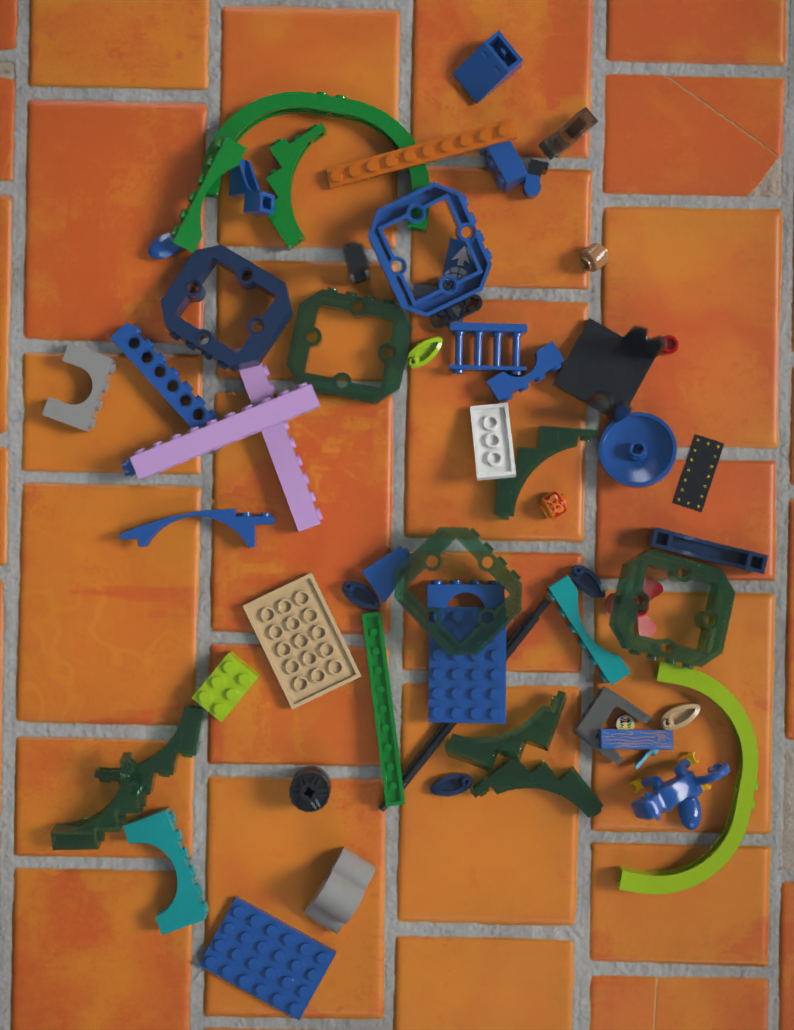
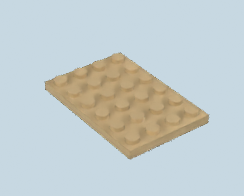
M313 573L307 574L243 605L292 710L362 676Z

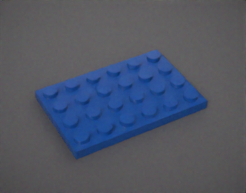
M507 607L430 608L428 722L506 724Z
M236 896L202 957L199 966L293 1018L300 1020L336 955V951Z

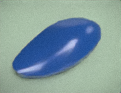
M170 233L159 236L150 244L148 254L153 259H163L176 254L183 247L171 241L172 236H170Z
M698 797L695 800H688L686 798L679 803L680 819L684 827L689 830L696 829L701 820V806Z

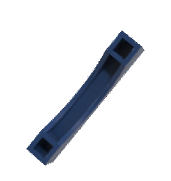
M651 527L647 546L759 574H764L769 556L657 527Z

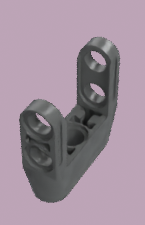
M603 686L575 725L573 733L619 765L623 758L616 750L599 749V739L595 737L598 729H601L616 705L640 722L648 723L651 717L620 695Z

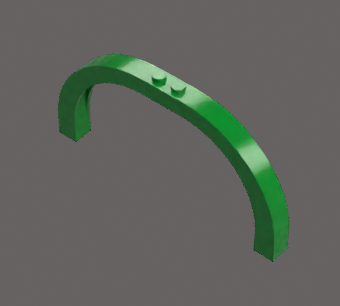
M320 91L317 94L309 92H283L251 102L231 116L213 138L205 155L201 173L204 174L207 168L205 164L210 155L213 156L216 151L214 146L219 137L222 138L225 135L238 143L254 126L271 117L288 113H309L359 122L378 131L396 149L416 145V143L401 124L384 111L372 105L347 99L344 95L328 96L327 93ZM426 164L407 169L412 192L430 183ZM223 174L211 185L205 197L220 198ZM430 207L425 209V218L420 223L408 221L407 230L426 233ZM412 208L410 216L413 219L419 217L420 212L418 208Z

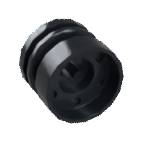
M306 766L300 769L294 775L289 788L292 803L304 812H315L322 809L330 796L331 780L329 775L317 766ZM308 787H310L311 790H314L313 794H310L307 791Z

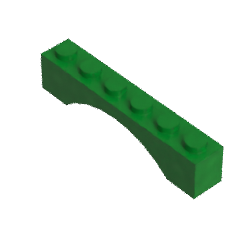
M225 135L222 138L219 137L214 146L216 151L213 156L210 155L205 164L207 168L204 174L201 173L196 182L198 186L195 191H191L187 200L189 204L186 209H182L179 215L181 220L178 226L175 225L170 233L173 243L192 253L195 252L202 238L200 214L206 193L222 174L239 165L247 149Z

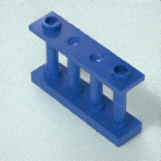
M450 322L449 332L455 336V365H449L448 371H452V374H464V371L510 372V375L520 376L522 372L526 371V367L520 366V337H522V334L527 333V324ZM465 333H473L474 365H462L463 336H465ZM484 333H490L494 337L493 366L481 365L482 336H484ZM503 334H511V337H513L512 366H501V337H503Z

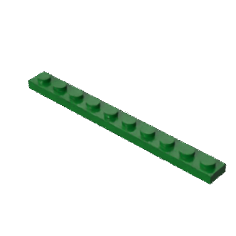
M382 613L362 614L385 803L386 807L404 805L405 795Z

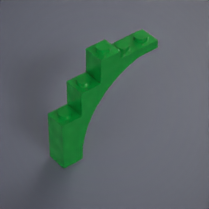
M322 123L312 125L308 128L307 133L302 136L297 135L291 140L292 143L290 144L286 138L282 140L277 139L271 144L272 147L269 148L280 169L272 170L266 178L269 186L277 196V199L274 201V215H268L267 217L289 250L305 241V237L296 223L292 210L291 190L297 166L307 149L327 135L326 128Z

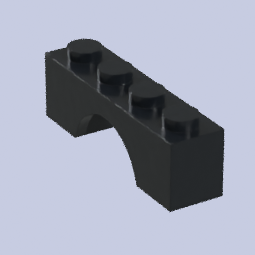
M352 242L347 244L346 248L343 249L352 285L371 280L370 267L362 243Z

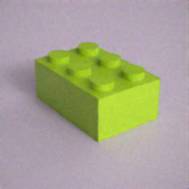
M230 651L194 694L192 699L222 722L259 678L260 674Z

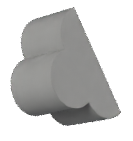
M343 847L303 914L337 934L342 926L348 923L365 894V889L374 875L376 866Z

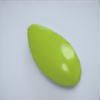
M434 336L417 343L408 353L407 365L411 368H419L431 362L441 349L442 338Z

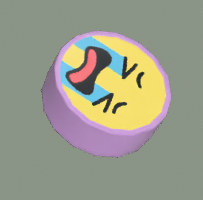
M623 714L617 717L615 726L616 729L634 730L635 721L631 716Z

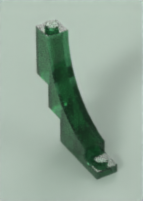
M538 426L536 448H517L516 477L496 479L493 515H498L497 519L509 520V516L514 517L518 495L530 474L552 455L576 447L578 437H580V441L591 442L592 438H597V430Z
M558 690L557 696L554 695L551 700V707L541 705L537 712L527 721L503 734L483 738H471L452 734L451 739H448L445 744L448 757L491 772L498 754L520 762L526 744L548 751L567 701L566 692Z
M515 753L470 788L475 798L477 796H484L489 791L488 788L490 786L496 794L523 788L550 791L574 803L588 818L598 815L603 807L601 801L573 766L559 777L556 776L545 760L528 771Z

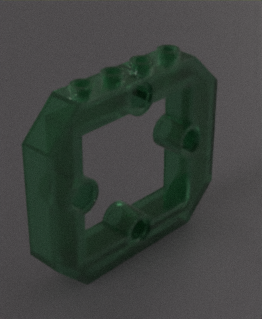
M327 287V290L321 289L299 304L287 366L299 384H312L315 392L378 405L400 390L412 326L399 306L395 305L392 300L383 299V302L376 301V298L373 296L365 295L362 298L357 297V294L354 292L346 291L343 294L338 293V289ZM360 303L364 308L361 312H355L353 306ZM320 307L350 313L356 319H361L365 316L394 323L390 343L382 344L378 350L379 359L385 363L380 388L354 383L346 373H338L334 378L306 373L311 348L319 347L323 341L320 330L316 328ZM316 333L318 339L315 342H309V334ZM385 349H391L393 356L385 358L382 352ZM341 378H345L348 381L347 386L344 388L337 386V381Z
M439 527L395 570L394 598L449 655H478L522 612V583L519 581L521 577L516 571L512 570L510 572L507 569L506 565L508 563L500 555L496 557L492 553L494 549L487 542L483 544L478 539L480 535L474 528L469 530L468 527ZM455 539L477 560L479 569L488 572L509 593L493 610L488 607L479 609L476 615L479 624L460 642L440 623V611L432 606L426 608L406 588L425 568L429 571L438 570L442 565L440 554ZM429 556L437 558L436 566L429 567L427 565V558ZM487 556L492 559V565L489 568H485L482 565L483 558ZM429 611H434L437 614V618L433 622H429L426 619V614ZM484 612H490L492 616L491 620L487 623L481 620Z
M652 549L644 550L622 564L609 626L621 647L628 649L629 654L640 656V653L647 654L646 658L658 661V658H662L664 663L676 665L677 662L682 664V668L693 670L694 667H702L723 653L735 591L720 568ZM647 568L666 572L668 578L674 583L687 582L691 579L710 585L706 608L697 612L694 617L695 625L701 629L697 650L676 645L671 639H654L633 633L638 610H644L649 605V597L642 591ZM679 569L682 570V576H681V577L678 575V570H679ZM636 596L639 599L638 605L634 603V598ZM706 616L709 618L708 624L705 622ZM663 644H665L666 650L664 653L661 649Z

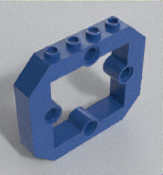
M432 182L375 210L367 238L401 308L428 317L483 290L492 265L490 260L492 255L488 248L485 249L483 241H485L484 236L480 230L477 231L475 223L477 221L474 214L468 211L467 205L469 203L465 194L461 195V192ZM444 200L456 226L455 235L458 240L463 242L475 270L457 279L451 275H441L437 280L436 289L414 299L403 275L407 269L406 261L399 256H394L383 229L405 218L411 223H420L425 218L426 208ZM416 207L420 214L418 218L413 219L410 216V211ZM464 227L470 229V235L466 238L461 233ZM398 260L401 263V268L398 271H393L391 265L394 261ZM446 279H450L452 285L449 289L445 290L443 282Z

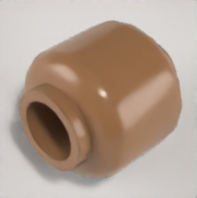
M593 243L580 253L579 260L583 269L595 272L606 265L608 262L607 248L598 243Z

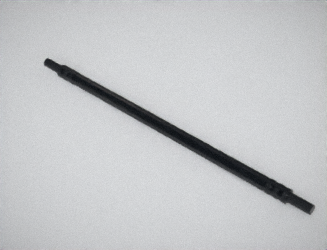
M546 598L541 601L533 613H529L506 642V661L539 621V616L550 604ZM442 723L402 773L404 789L457 723ZM385 799L378 807L383 812L388 808V806L386 807Z

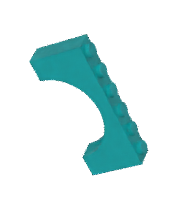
M170 807L130 820L123 825L129 844L148 843L156 846L169 857L177 874L175 898L169 906L159 911L156 915L162 935L203 921L209 912L208 903L203 901L201 895L203 894L201 884L197 883L195 879V867L190 865L188 859L190 858L188 848L184 847L182 843V831L177 829L175 812L171 811Z

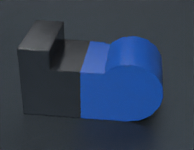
M530 159L527 169L528 174L523 187V194L526 198L534 199L538 196L541 190V174L546 175L549 166L548 162Z

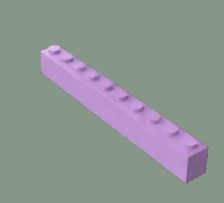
M241 348L235 349L234 351L239 353ZM261 363L259 366L239 370L253 407L260 405V401L269 397L272 400L275 399L274 394L277 392L273 382L269 383L267 376L270 373L266 364L263 365ZM286 421L263 430L262 434L298 532L321 524L320 520L323 519L320 509L315 508L314 502L316 497L313 490L309 491L307 484L310 481L307 473H302L300 466L303 465L300 455L295 454L294 448L297 446L293 436L289 437L287 430L290 427Z
M300 384L296 386L297 390L289 392V390L283 391L278 394L279 397L273 400L271 397L263 399L258 406H246L242 408L243 412L224 415L225 419L221 421L214 419L207 422L206 427L199 429V426L188 430L189 434L184 436L177 434L170 437L171 441L163 443V441L153 444L152 449L145 451V448L135 451L134 456L130 457L138 479H145L320 408L321 406L312 384Z

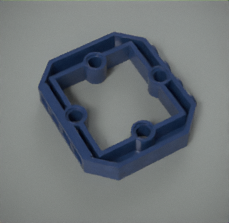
M222 244L195 250L161 300L165 327L170 332L169 336L177 341L179 339L186 342L185 346L189 349L201 351V355L207 360L214 359L220 368L224 370L228 368L232 371L259 366L294 315L285 282ZM216 264L236 275L243 289L252 290L256 287L274 298L262 318L253 317L248 321L247 329L250 336L239 353L217 341L208 330H199L180 318L191 301L200 302L205 298L206 290L203 283ZM251 275L249 280H243L245 276ZM198 287L197 292L191 293L193 288ZM256 326H262L259 332H254ZM204 338H209L206 344H201Z

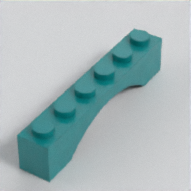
M564 575L547 586L549 590L547 595L552 602L556 601L559 605L557 610L561 617L568 619L569 624L567 626L572 634L577 633L580 638L578 643L581 648L588 650L590 654L588 659L594 667L597 665L601 672L598 674L603 682L613 685L631 672L619 655L601 648L587 634L578 612L579 591L570 577Z

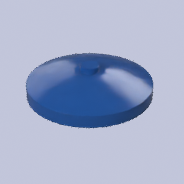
M634 412L630 413L620 422L612 421L604 430L599 442V458L604 471L615 482L631 488H644L660 482L673 468L677 456V443L673 431L662 419L649 413Z

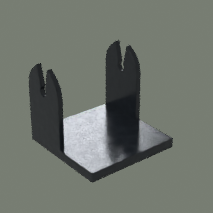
M589 318L552 385L620 422L631 413V401L654 359L665 350L667 343L661 336L652 337V339L648 338V328L634 326L624 336H621Z

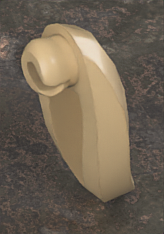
M695 703L676 705L664 713L661 718V726L666 730L683 728L697 717L701 707Z

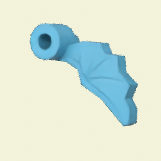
M648 750L637 760L634 768L637 770L650 755H656L659 750Z

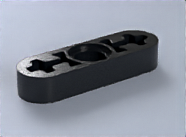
M473 294L432 314L430 319L432 326L441 329L450 325V322H456L479 311L483 303L482 298L477 294ZM471 298L474 301H479L477 308L470 306L467 308L469 312L465 313V307L461 304L462 302H465V305L471 302ZM454 306H459L462 310V314L458 317L451 314V308ZM447 310L448 316L452 320L448 321L447 317L442 320L443 324L435 323L436 315L442 317L446 315L444 311Z

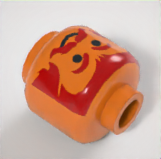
M552 491L541 498L539 507L545 518L555 519L566 513V504L569 502L563 493L560 495L557 491Z

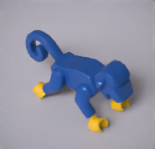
M695 752L684 755V759L674 767L676 776L665 782L659 776L643 779L636 778L630 783V785L633 784L636 787L633 790L634 793L643 788L652 787L651 794L646 791L644 796L640 797L641 799L634 800L631 804L636 817L645 820L655 818L659 821L662 813L670 812L675 805L686 798L688 800H695L704 790L711 789V785H707L708 783L719 780L729 773L730 767L728 763H716L707 769L708 774L696 777L693 771L687 770L690 765L699 762L698 759L695 760L694 758Z

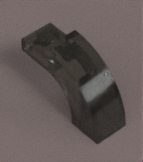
M585 107L577 112L558 131L544 139L538 146L550 160L555 157L557 158L598 123V120Z

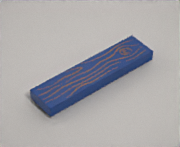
M598 729L599 749L674 750L673 730Z

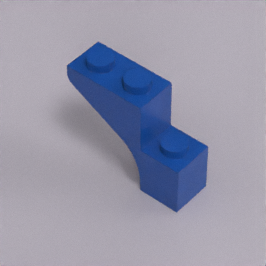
M241 159L239 165L232 168L230 172L229 196L244 200L243 213L256 217L274 215L275 195L260 190L251 162Z

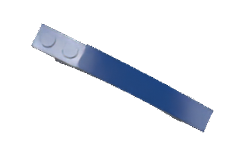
M237 509L204 510L166 517L120 534L119 539H138V547H145L167 525L183 518L202 516L227 524L242 537L248 547H256V524H275V517H271V513H259V517L252 516V513H240V516H237Z

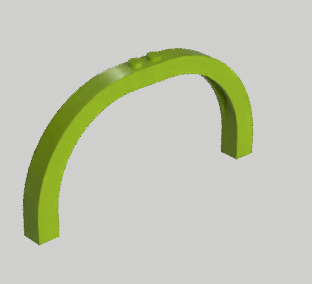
M656 660L653 679L695 689L709 697L723 711L731 724L737 741L738 767L727 822L718 839L703 855L684 866L664 871H647L619 866L616 886L619 890L649 895L683 891L704 882L717 873L730 860L744 837L751 810L755 806V799H753L754 791L758 789L757 741L751 722L738 700L722 684L710 676L685 665Z

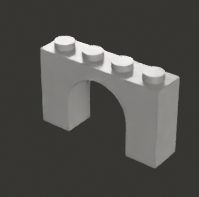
M68 343L62 361L88 372L92 379V392L84 402L75 405L48 397L42 415L90 432V429L95 427L97 421L95 418L96 413L102 408L103 394L107 393L110 382L108 381L110 375L115 373L117 367L115 364L116 360Z

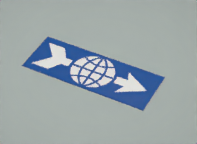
M451 238L442 275H451L457 279L475 269L463 242ZM446 279L443 282L445 290L449 289L452 285L450 279ZM454 306L451 308V314L458 317L462 314V310L459 306ZM447 310L444 311V312L446 313V315H444V316H442V317H440L439 315H436V317H439V318H444V319H445V318L448 317V320H452V319L448 316V311H447Z

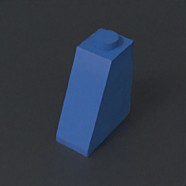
M399 546L362 571L382 603L388 600L411 564L409 558L412 555L407 547L403 549Z

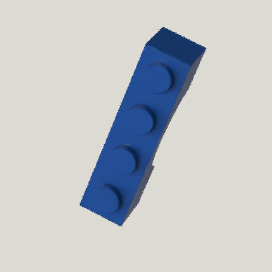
M553 341L534 353L535 365L529 374L522 377H513L503 371L486 382L497 403L501 400L503 403L513 398L512 393L517 390L519 393L529 388L528 384L533 380L536 383L546 377L545 373L551 370L553 373L562 368L561 363L565 360Z
M431 580V584H427V608H447L449 601L455 595L463 592L478 596L485 608H504L505 585L500 584V580H488V584H481V580H469V584H462V580H450V584H442V580Z

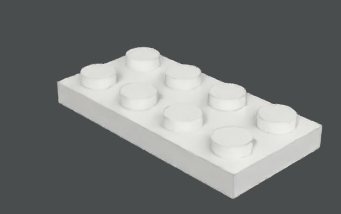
M508 403L470 406L477 481L516 477Z

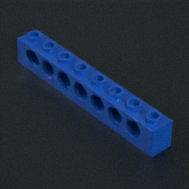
M127 322L110 337L191 428L199 426V429L207 426V422L219 418L212 409L210 411L204 406L206 402L199 395L196 397L191 392L193 388L187 381L183 383L179 379L181 374L174 367L170 368L166 364L168 360L161 352L157 354L153 350L155 345L148 338L144 340L140 335L142 331L135 323L131 325ZM134 339H138L139 346L132 349L131 342ZM150 353L152 360L149 363H145L143 358L146 354ZM159 368L165 369V374L162 377H157L156 371ZM177 382V390L171 392L169 390L170 383ZM185 396H189L191 399L190 404L187 406L182 405V398ZM198 410H202L204 414L201 420H196L194 417L195 412ZM221 448L214 450L213 452L217 453Z

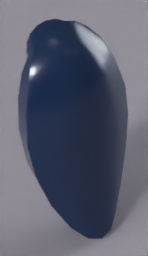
M582 565L572 567V580L582 592L597 599L605 597L604 586L593 571Z
M351 580L343 584L342 591L345 597L355 606L371 611L380 608L378 598L367 586Z
M465 773L447 774L431 785L430 792L443 797L456 796L471 787L472 778Z

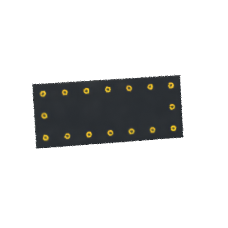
M695 434L673 503L702 512L724 443Z

